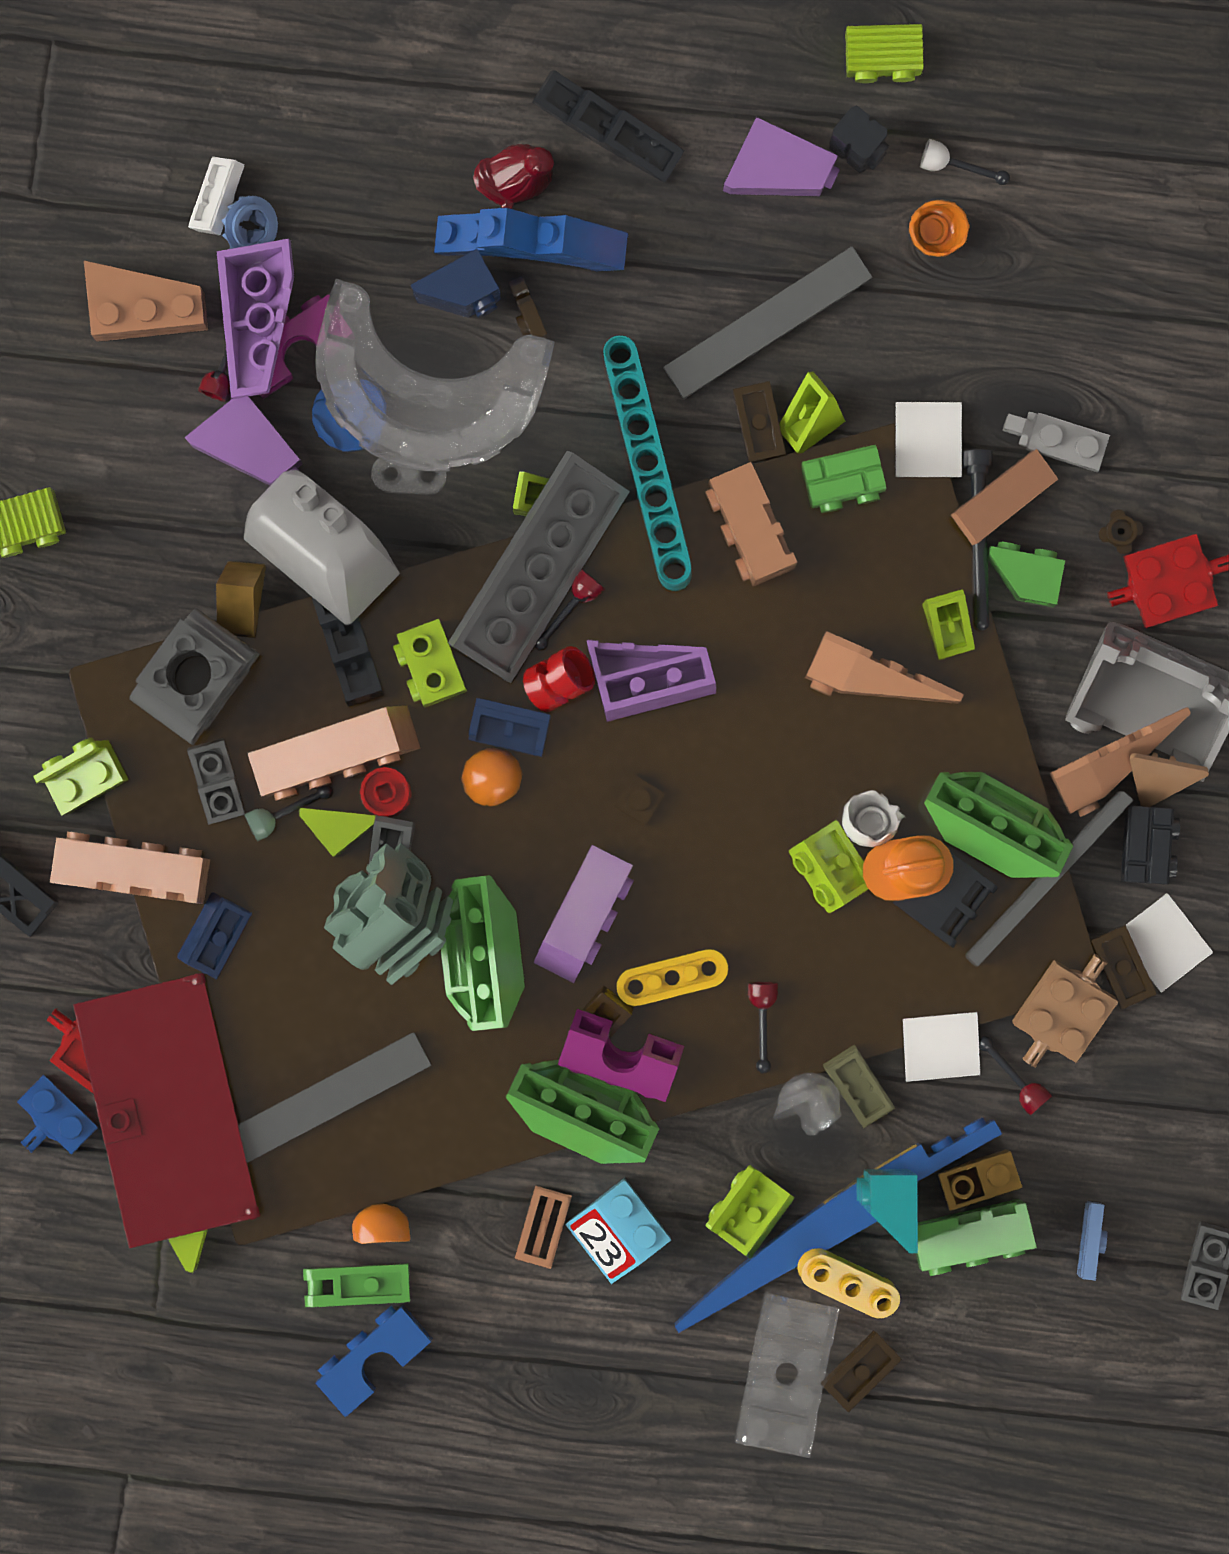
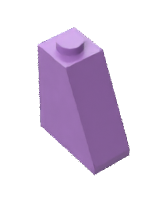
M756 117L724 183L723 191L728 194L820 196L824 187L832 188L840 169L834 166L838 156Z
M249 397L231 399L185 437L193 448L268 485H271L284 471L298 470L297 468L302 465L301 460Z

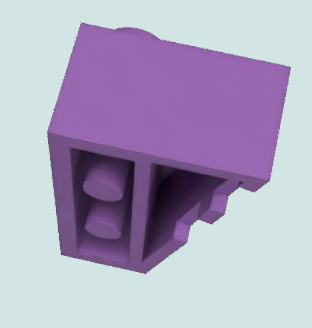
M586 640L607 722L716 694V682L706 647L645 646L622 642V644H612Z
M592 845L543 940L534 963L574 983L584 962L592 965L602 945L595 940L600 930L608 933L618 913L611 908L617 897L622 900L625 899L634 881L627 877L633 865Z

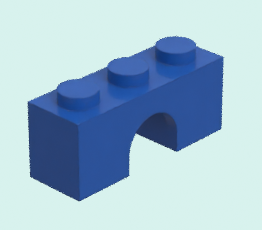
M392 1305L375 1319V1322L379 1325L369 1335L362 1330L346 1345L350 1351L343 1358L338 1360L334 1355L317 1370L322 1375L316 1381L317 1386L344 1417L348 1416L373 1394L376 1389L364 1372V1363L367 1357L373 1353L385 1352L392 1355L403 1367L431 1343L433 1338L404 1305L397 1310Z

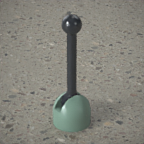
M327 784L319 787L317 792L274 813L265 809H255L244 814L258 842L273 832L277 819L320 798H330L333 794V789Z

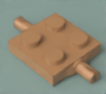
M1094 954L1083 972L1069 969L1053 960L1012 1020L1014 1026L1031 1035L1035 1041L1022 1058L1026 1063L1036 1067L1047 1049L1059 1052L1077 1063L1118 1003L1115 996L1100 988L1095 981L1108 963L1102 957Z

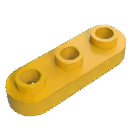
M702 950L628 969L621 974L617 981V993L626 1004L640 1006L715 987L721 984L727 976V961L721 953L715 950ZM706 961H712L716 966V971L711 976H706L702 973L701 967ZM670 970H674L679 974V981L675 985H669L665 981V974ZM636 979L642 982L643 990L641 993L632 994L629 992L628 984L630 981Z
M820 1248L811 1249L804 1253L798 1262V1273L806 1286L871 1317L886 1318L892 1315L899 1307L900 1295L890 1280L827 1250ZM825 1269L823 1274L819 1276L814 1275L817 1270ZM856 1284L852 1290H846L848 1285ZM887 1298L884 1303L877 1305L880 1299Z

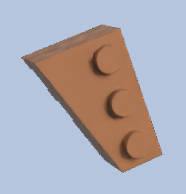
M749 462L710 479L709 486L711 489L705 491L713 512L720 510L726 524L721 525L720 528L728 547L735 544L740 559L735 560L742 580L750 579L754 587L794 570L798 562L794 553H790L787 547L782 527L775 519L769 505V499L752 463Z

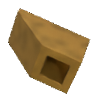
M1007 1149L971 1160L938 1174L950 1211L1022 1188L1011 1151Z

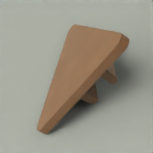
M1138 753L1130 755V763L1141 807H1151L1209 775L1207 767L1176 761L1174 756H1171L1168 760L1158 758L1157 753H1153L1151 756Z

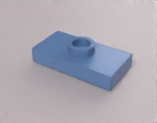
M1087 1201L1085 1203L1077 1275L1080 1278L1096 1281L1099 1253L1104 1254L1107 1245V1231H1102L1104 1204L1099 1202Z

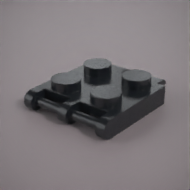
M950 851L953 858V874L949 883L941 891L928 896L893 901V904L947 945L954 948L958 943L955 940L970 919L972 921L975 920L978 916L975 913L989 893L994 894L998 887ZM982 885L984 889L978 895V897L970 906V908L967 907L966 905L969 903V901L972 899V897L975 895L977 890ZM960 913H963L964 916L948 935L946 933Z

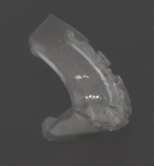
M336 279L318 337L316 374L326 398L325 404L332 417L341 428L345 427L351 435L360 441L359 445L387 462L401 467L421 471H450L451 467L470 463L474 466L487 461L499 454L500 450L515 437L518 438L533 417L540 400L555 341L533 335L522 336L514 342L511 349L499 362L481 373L458 379L427 376L403 365L382 344L373 325L368 293L356 284Z

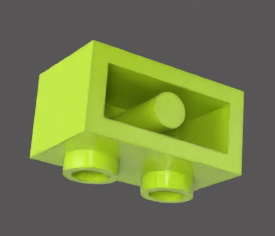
M439 619L397 634L399 644L394 645L393 648L400 666L408 664L413 679L406 682L414 702L421 700L423 706L428 707L467 692Z

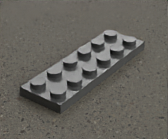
M566 451L448 644L500 678L512 683L572 586L575 577L585 565L630 491L576 454Z

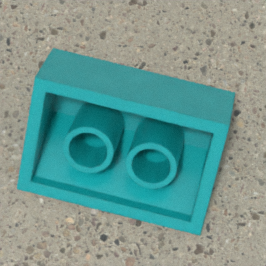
M864 1169V1178H857V1201L864 1205V1208L909 1253H918L917 1175L910 1169Z

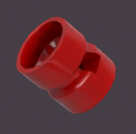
M568 646L551 655L549 659H545L526 669L523 675V684L531 702L541 711L550 712L569 702L568 699H574L591 690L595 684V674L586 655L577 647Z
M387 767L377 768L368 773L362 781L360 789L361 800L366 809L375 815L388 818L396 817L403 813L409 806L412 796L411 786L406 777L397 770Z

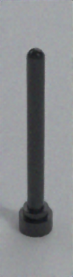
M978 449L963 452V468L967 469V475L971 476V498L986 487V476L990 474L989 468L993 467V451ZM987 536L979 543L972 545L974 624L978 630H986L989 627Z

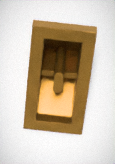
M228 561L216 583L217 623L235 636L255 638L266 570L265 564Z

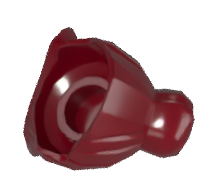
M529 144L508 146L492 158L482 159L476 166L473 176L476 189L502 208L513 209L514 203L532 199L546 189L552 181L554 159L550 151L544 147H535Z

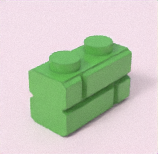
M876 445L804 461L801 464L811 509L820 507L821 513L842 509L843 501L856 498L858 505L877 501L880 499L879 493L886 490V483Z

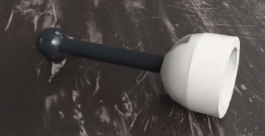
M932 139L927 141L921 158L920 168L938 171L946 167V165H951L995 179L999 185H1006L1010 181V175L1007 171L995 172L951 158L947 147L943 143Z

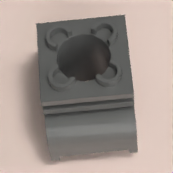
M195 608L184 621L179 620L135 680L138 684L129 700L188 743L194 745L249 673L250 667L260 653L201 610ZM191 656L206 657L211 666V679L208 686L200 693L182 695L177 690L175 684V671L178 665L184 659Z

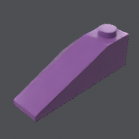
M289 239L217 251L230 392L233 399L270 392L294 281L291 240Z

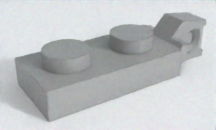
M1028 412L1027 419L1008 414L1003 426V431L1021 436L1019 445L1027 447L1026 450L1033 451L1037 449L1041 455L1094 472H1098L1110 437V435L1042 413L1036 414L1033 412Z

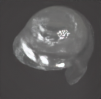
M803 1073L794 1076L781 1088L778 1096V1105L772 1120H780L798 1114L801 1118L802 1129L805 1130L806 1134L815 1135L841 1117L839 1090L830 1079L821 1074Z

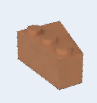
M84 261L91 335L97 342L208 330L205 293L200 286Z

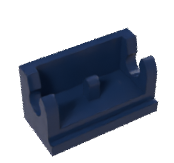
M476 698L468 740L542 757L551 715Z

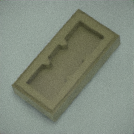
M855 1045L823 1064L824 1069L863 1128L895 1109Z

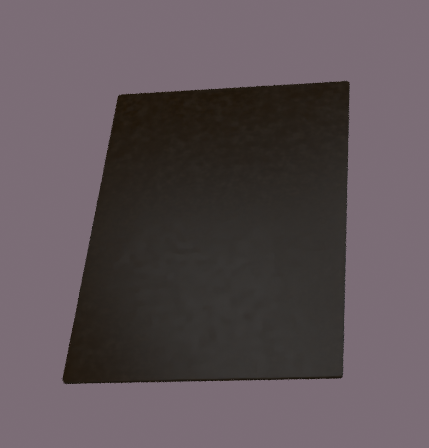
M896 422L811 447L803 453L794 452L753 465L769 499V505L775 519L782 527L787 547L790 553H794L798 562L794 570L754 587L750 579L742 580L735 560L740 559L735 544L728 547L720 528L721 525L726 524L721 511L713 512L705 491L711 489L709 480L714 477L672 489L691 562L692 574L690 583L679 591L666 589L658 579L639 499L623 503L581 569L592 576L605 589L595 600L579 602L548 639L547 648L538 650L533 647L512 683L500 678L450 645L467 692L424 707L421 700L413 701L406 682L413 679L408 664L400 666L393 646L399 644L397 634L436 619L441 621L449 642L514 536L398 570L400 574L359 615L384 695L348 707L312 597L260 611L255 638L236 636L260 653V655L206 731H203L194 745L188 743L129 700L138 684L135 680L165 640L71 668L69 677L87 738H93L94 741L109 740L128 778V781L104 794L116 837L127 840L126 847L141 849L142 842L165 845L164 853L179 855L180 847L202 850L201 858L210 859L204 904L134 895L159 983L180 979L196 973H203L185 964L177 956L212 892L252 912L218 978L215 979L204 973L206 989L238 1125L415 1032L432 1066L248 1162L255 1199L261 1217L230 1224L236 1243L239 1245L249 1244L356 1212L371 1205L386 1203L566 1149V1147L532 1132L507 1100L506 1096L521 1064L531 1063L533 1065L543 1061L560 1059L576 1010H582L603 986L619 997L617 981L621 974L628 969L702 950H715L721 953L728 965L726 978L715 987L640 1006H632V1015L610 1038V1041L616 1048L625 1052L640 1050L645 1045L648 1034L684 1046L666 1102L655 1098H647L636 1092L646 1107L652 1121L655 1122L826 1071L823 1067L824 1063L853 1045L856 1046L863 1059L903 1048V1019L977 1012L978 1025L1017 1014L1053 960L1069 969L1083 972L1092 959L1094 951L1069 870L979 966H974L966 958L965 954L1037 877L1011 878L944 840L924 804L940 772H949L950 774L983 772L1048 808L1050 812L1051 809L990 608L989 627L986 630H978L974 624L973 552L968 538L951 516L952 513L959 509L950 477H896ZM867 446H877L886 483V490L879 493V500L860 505L857 503V498L842 502V509L827 513H821L820 507L811 509L801 468L802 462ZM662 492L647 496L646 498L647 503L653 507H660L667 500L666 495ZM662 527L656 532L655 537L659 542L669 543L674 540L676 533L672 528ZM671 563L665 568L664 573L670 579H679L684 575L685 568L679 563ZM572 586L570 587L569 591L560 603L551 620L547 624L543 633L548 629V627L553 623V621L558 617V615L574 597L572 592ZM963 589L975 649L939 660L922 604L927 599ZM827 631L872 651V658L880 660V658L894 661L908 669L907 673L915 675V673L921 674L964 695L959 703L844 694L832 691L831 696H828L810 688L812 681L805 677L820 642ZM586 640L612 644H622V642L645 646L706 647L716 682V694L607 722L596 678L591 690L574 699H568L569 702L553 711L544 712L538 709L529 699L524 688L523 675L526 669L545 659H549L551 655L568 646L577 647L581 650L592 665ZM191 656L184 659L175 671V684L177 690L182 695L200 693L208 686L211 679V666L206 657ZM476 698L550 714L551 719L542 757L468 740ZM408 706L421 749L400 755L401 760L379 767L378 762L365 766L366 772L344 778L343 773L332 776L330 777L332 783L328 784L333 789L332 796L328 799L320 798L301 808L375 815L366 809L361 800L360 789L366 775L377 768L387 767L397 770L406 777L412 792L410 804L403 813L391 818L416 824L411 852L426 865L430 872L431 885L428 893L435 887L441 889V902L452 892V885L456 879L490 875L516 910L525 987L508 1027L476 1031L470 1029L467 1025L468 1021L459 1014L446 996L441 949L435 955L431 956L428 954L419 961L418 968L409 977L403 975L391 985L386 981L389 969L382 975L375 971L377 961L368 969L362 970L352 965L332 948L335 937L324 926L327 917L334 911L333 896L336 887L348 876L360 871H364L369 876L366 868L369 864L373 828L335 858L299 816L300 808L277 819L273 832L258 842L244 815L208 825L187 749L224 738L245 814L255 809H265L274 813L317 792L319 787L310 789L308 784L297 787L296 795L275 801L274 795L261 797L248 753L384 707ZM486 748H498L509 751L519 761L523 774L520 788L516 795L499 805L483 806L475 803L465 793L461 776L466 761L475 753ZM633 774L665 793L646 826L614 807ZM874 790L879 794L882 793L888 799L889 805L898 806L899 812L905 816L900 821L897 833L890 840L913 836L934 837L942 841L953 854L995 884L998 889L994 894L989 893L975 912L978 916L974 921L969 920L955 939L958 943L952 948L895 906L893 900H884L877 897L869 889L837 910L828 913L816 901L813 889L804 875L796 870L789 850L835 820L839 822L844 830L842 817L846 803L855 795ZM851 841L862 860L865 861L867 854L874 847L861 846ZM593 845L633 865L627 877L634 881L624 900L616 898L611 909L618 913L608 933L600 930L595 941L602 945L592 965L584 962L575 982L572 983L535 964L534 961ZM982 885L977 890L972 899L969 901V903L966 905L967 907L970 908V906L976 900L978 895L984 889ZM960 913V915L948 929V931L946 932L948 935L952 932V930L964 916L963 913ZM712 961L704 962L701 967L702 973L706 976L713 975L716 971L715 964ZM670 970L665 974L667 984L675 985L678 983L680 977L676 971ZM1101 974L1095 980L1100 987L1103 983ZM632 980L628 984V990L632 994H639L643 990V984L639 980ZM750 982L778 983L777 1000L767 1009V1059L771 1063V1069L768 1073L764 1074L760 1073L756 1068V1064L760 1060L759 1008L755 1007L749 1000L748 983Z

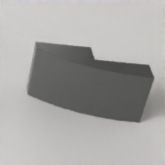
M221 738L189 747L187 751L198 784V792L208 825L244 815L245 811L225 739Z
M1200 1221L1185 1276L1181 1300L1218 1310L1228 1278L1229 1229Z

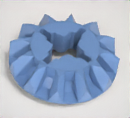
M257 196L239 197L238 201L227 206L229 211L227 216L221 221L225 225V233L222 236L228 241L229 249L274 241L278 229L277 216L273 207L265 199ZM250 218V221L260 226V228L248 230L247 232L239 224L240 222L248 221Z

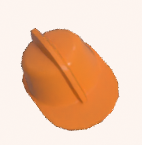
M913 836L890 840L882 845L875 846L867 854L863 863V878L867 888L875 896L884 900L899 901L937 893L949 883L953 874V858L950 850L942 841L931 836Z

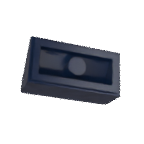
M212 892L177 958L185 964L217 979L252 912Z

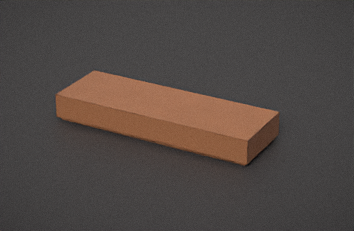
M1035 449L952 513L951 516L972 545L977 544L1057 481L1058 478L1039 451Z

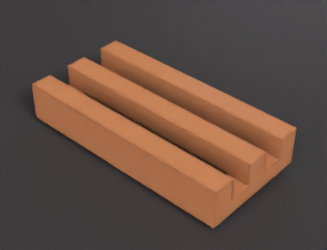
M535 1186L515 1259L551 1269L572 1195ZM542 1195L548 1198L532 1255L524 1252L539 1199ZM556 1199L562 1201L547 1257L543 1259L539 1257Z

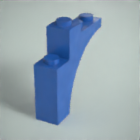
M509 208L481 209L480 213L438 216L434 253L444 256L466 255L478 249L481 256L538 260L594 271L624 270L628 233L567 215L538 217Z

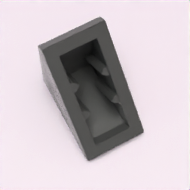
M376 815L369 863L373 855L386 843L394 850L401 843L411 851L416 824Z

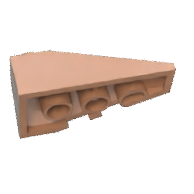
M827 631L820 642L805 677L812 681L810 688L828 696H831L832 691L844 694L959 703L964 695L921 674L915 673V675L907 673L908 669L894 661L880 658V660L872 658V651Z
M1185 707L1050 772L1068 812L1073 813L1077 811L1081 817L1100 808L1098 800L1104 798L1132 771L1130 755L1133 753L1149 755L1191 714L1189 708Z

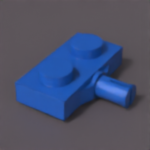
M45 1075L17 1101L31 1115L36 1125L21 1141V1144L26 1147L37 1137L27 1147L31 1153L48 1137L58 1141L72 1155L99 1128Z

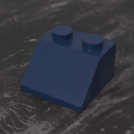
M478 249L411 284L417 303L467 318L474 314L478 318L488 315L497 309L496 302L501 300L499 287Z

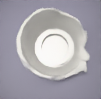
M871 790L853 796L846 803L842 817V826L851 841L861 846L875 847L888 842L895 836L900 821L905 816L899 812L898 806L889 805L888 799L882 793L879 794Z

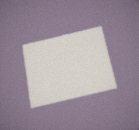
M896 402V477H962V402Z
M1168 893L1126 924L1148 976L1161 993L1213 953Z
M977 1012L903 1019L906 1082L980 1075Z

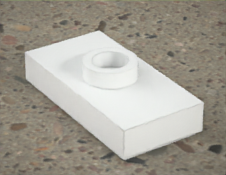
M211 158L189 222V228L198 232L221 235L224 226L221 220L227 216L229 211L227 206L232 205L234 202V194L244 164L231 159Z

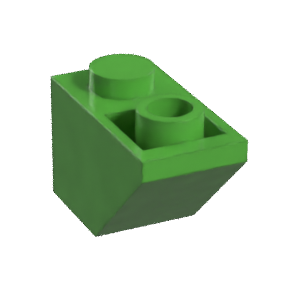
M998 542L997 547L991 546L988 549V560L1016 601L1052 608L1057 605L1065 560L1056 559L1057 552L1044 549H1035L1034 554L1020 552V545L1008 542Z

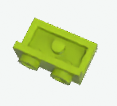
M749 1165L746 1170L739 1172L735 1176L731 1184L732 1189L725 1199L719 1201L712 1208L706 1227L746 1257L752 1258L795 1197Z

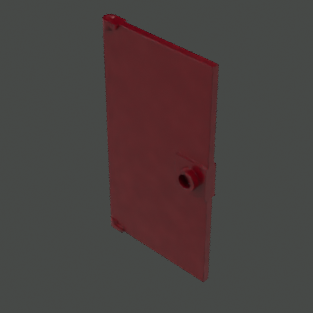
M196 973L180 979L73 1004L129 1249L261 1217L255 1199L206 989L204 973Z

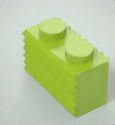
M922 24L847 26L845 32L847 77H855V82L873 83L878 81V77L892 76L894 82L914 81L915 76L921 75L923 71Z
M51 487L0 501L1 558L18 555L23 552L22 546L36 542L38 548L56 544L59 542L58 536L66 534L56 494Z

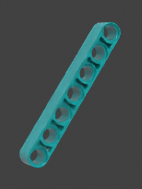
M623 335L614 336L604 346V363L658 579L666 589L679 591L690 583L692 577L691 562L635 343L629 337ZM617 349H625L631 354L630 359L621 364L612 361L610 356ZM627 384L637 386L640 392L633 399H625L619 394L620 389ZM635 420H643L649 425V428L644 434L635 435L628 430L629 425ZM650 455L657 459L658 464L651 471L641 470L637 465L638 460L643 456ZM660 491L666 495L667 500L660 507L650 506L646 501L650 493ZM669 527L675 531L676 537L669 543H662L656 539L655 534L660 528ZM671 563H679L685 568V573L679 579H670L664 573L665 568Z

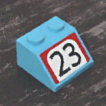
M625 1177L565 1224L611 1284L642 1264L671 1241L670 1235Z

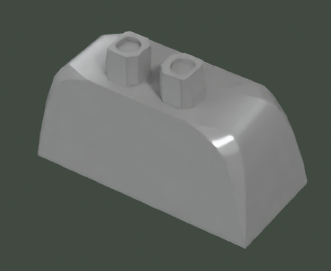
M298 470L284 471L253 503L248 512L244 540L345 625L351 624L400 574L375 534L353 513Z

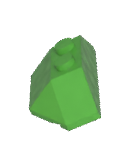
M940 772L924 802L946 842L1011 878L1058 877L1073 848L1072 843L1069 839L1065 838L1061 827L1048 808L983 772H959L953 774Z
M490 875L456 879L452 885L453 890L449 895L453 900L450 912L451 922L446 928L444 936L446 942L441 948L446 996L459 1014L468 1021L467 1025L472 1031L508 1027L525 987L516 910Z
M559 1059L543 1061L533 1065L531 1063L521 1064L506 1098L532 1132L601 1164L645 1162L659 1127L655 1121H652L646 1107L635 1091L609 1085L603 1080L586 1074L572 1072L568 1068L558 1065Z

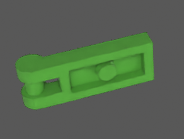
M409 1263L303 1269V1279L308 1284V1295H304L305 1307L404 1303L411 1301ZM322 1280H333L334 1294H323Z

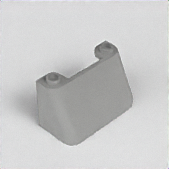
M1109 622L1094 651L1065 720L1082 733L1089 734L1091 731H1100L1102 726H1106L1127 736L1188 707L1191 714L1155 749L1170 755V757L1174 756L1176 761L1207 767L1209 772L1229 733V672L1126 625Z

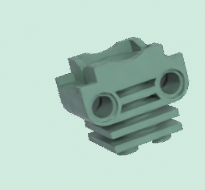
M386 843L373 855L366 868L370 873L369 876L364 871H360L348 876L336 887L333 896L334 911L327 917L324 926L335 937L332 947L352 965L362 970L368 969L377 961L375 971L382 975L389 969L386 981L391 985L403 975L409 977L418 968L419 961L428 954L431 956L435 955L446 942L444 937L446 928L451 922L450 912L453 900L449 896L440 902L442 890L438 887H435L428 893L431 885V875L428 868L401 843L395 850Z

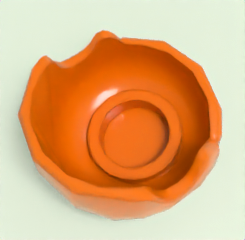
M943 199L932 200L923 204L913 213L909 222V234L913 245L924 255L941 257L953 253L965 244L970 225L965 211L955 202Z
M486 748L475 753L466 761L461 780L465 793L475 803L491 807L499 805L516 795L520 788L523 774L519 761L509 751L498 748Z
M387 1204L371 1205L363 1209L355 1217L352 1224L353 1240L361 1244L410 1241L409 1221L407 1216L398 1207Z

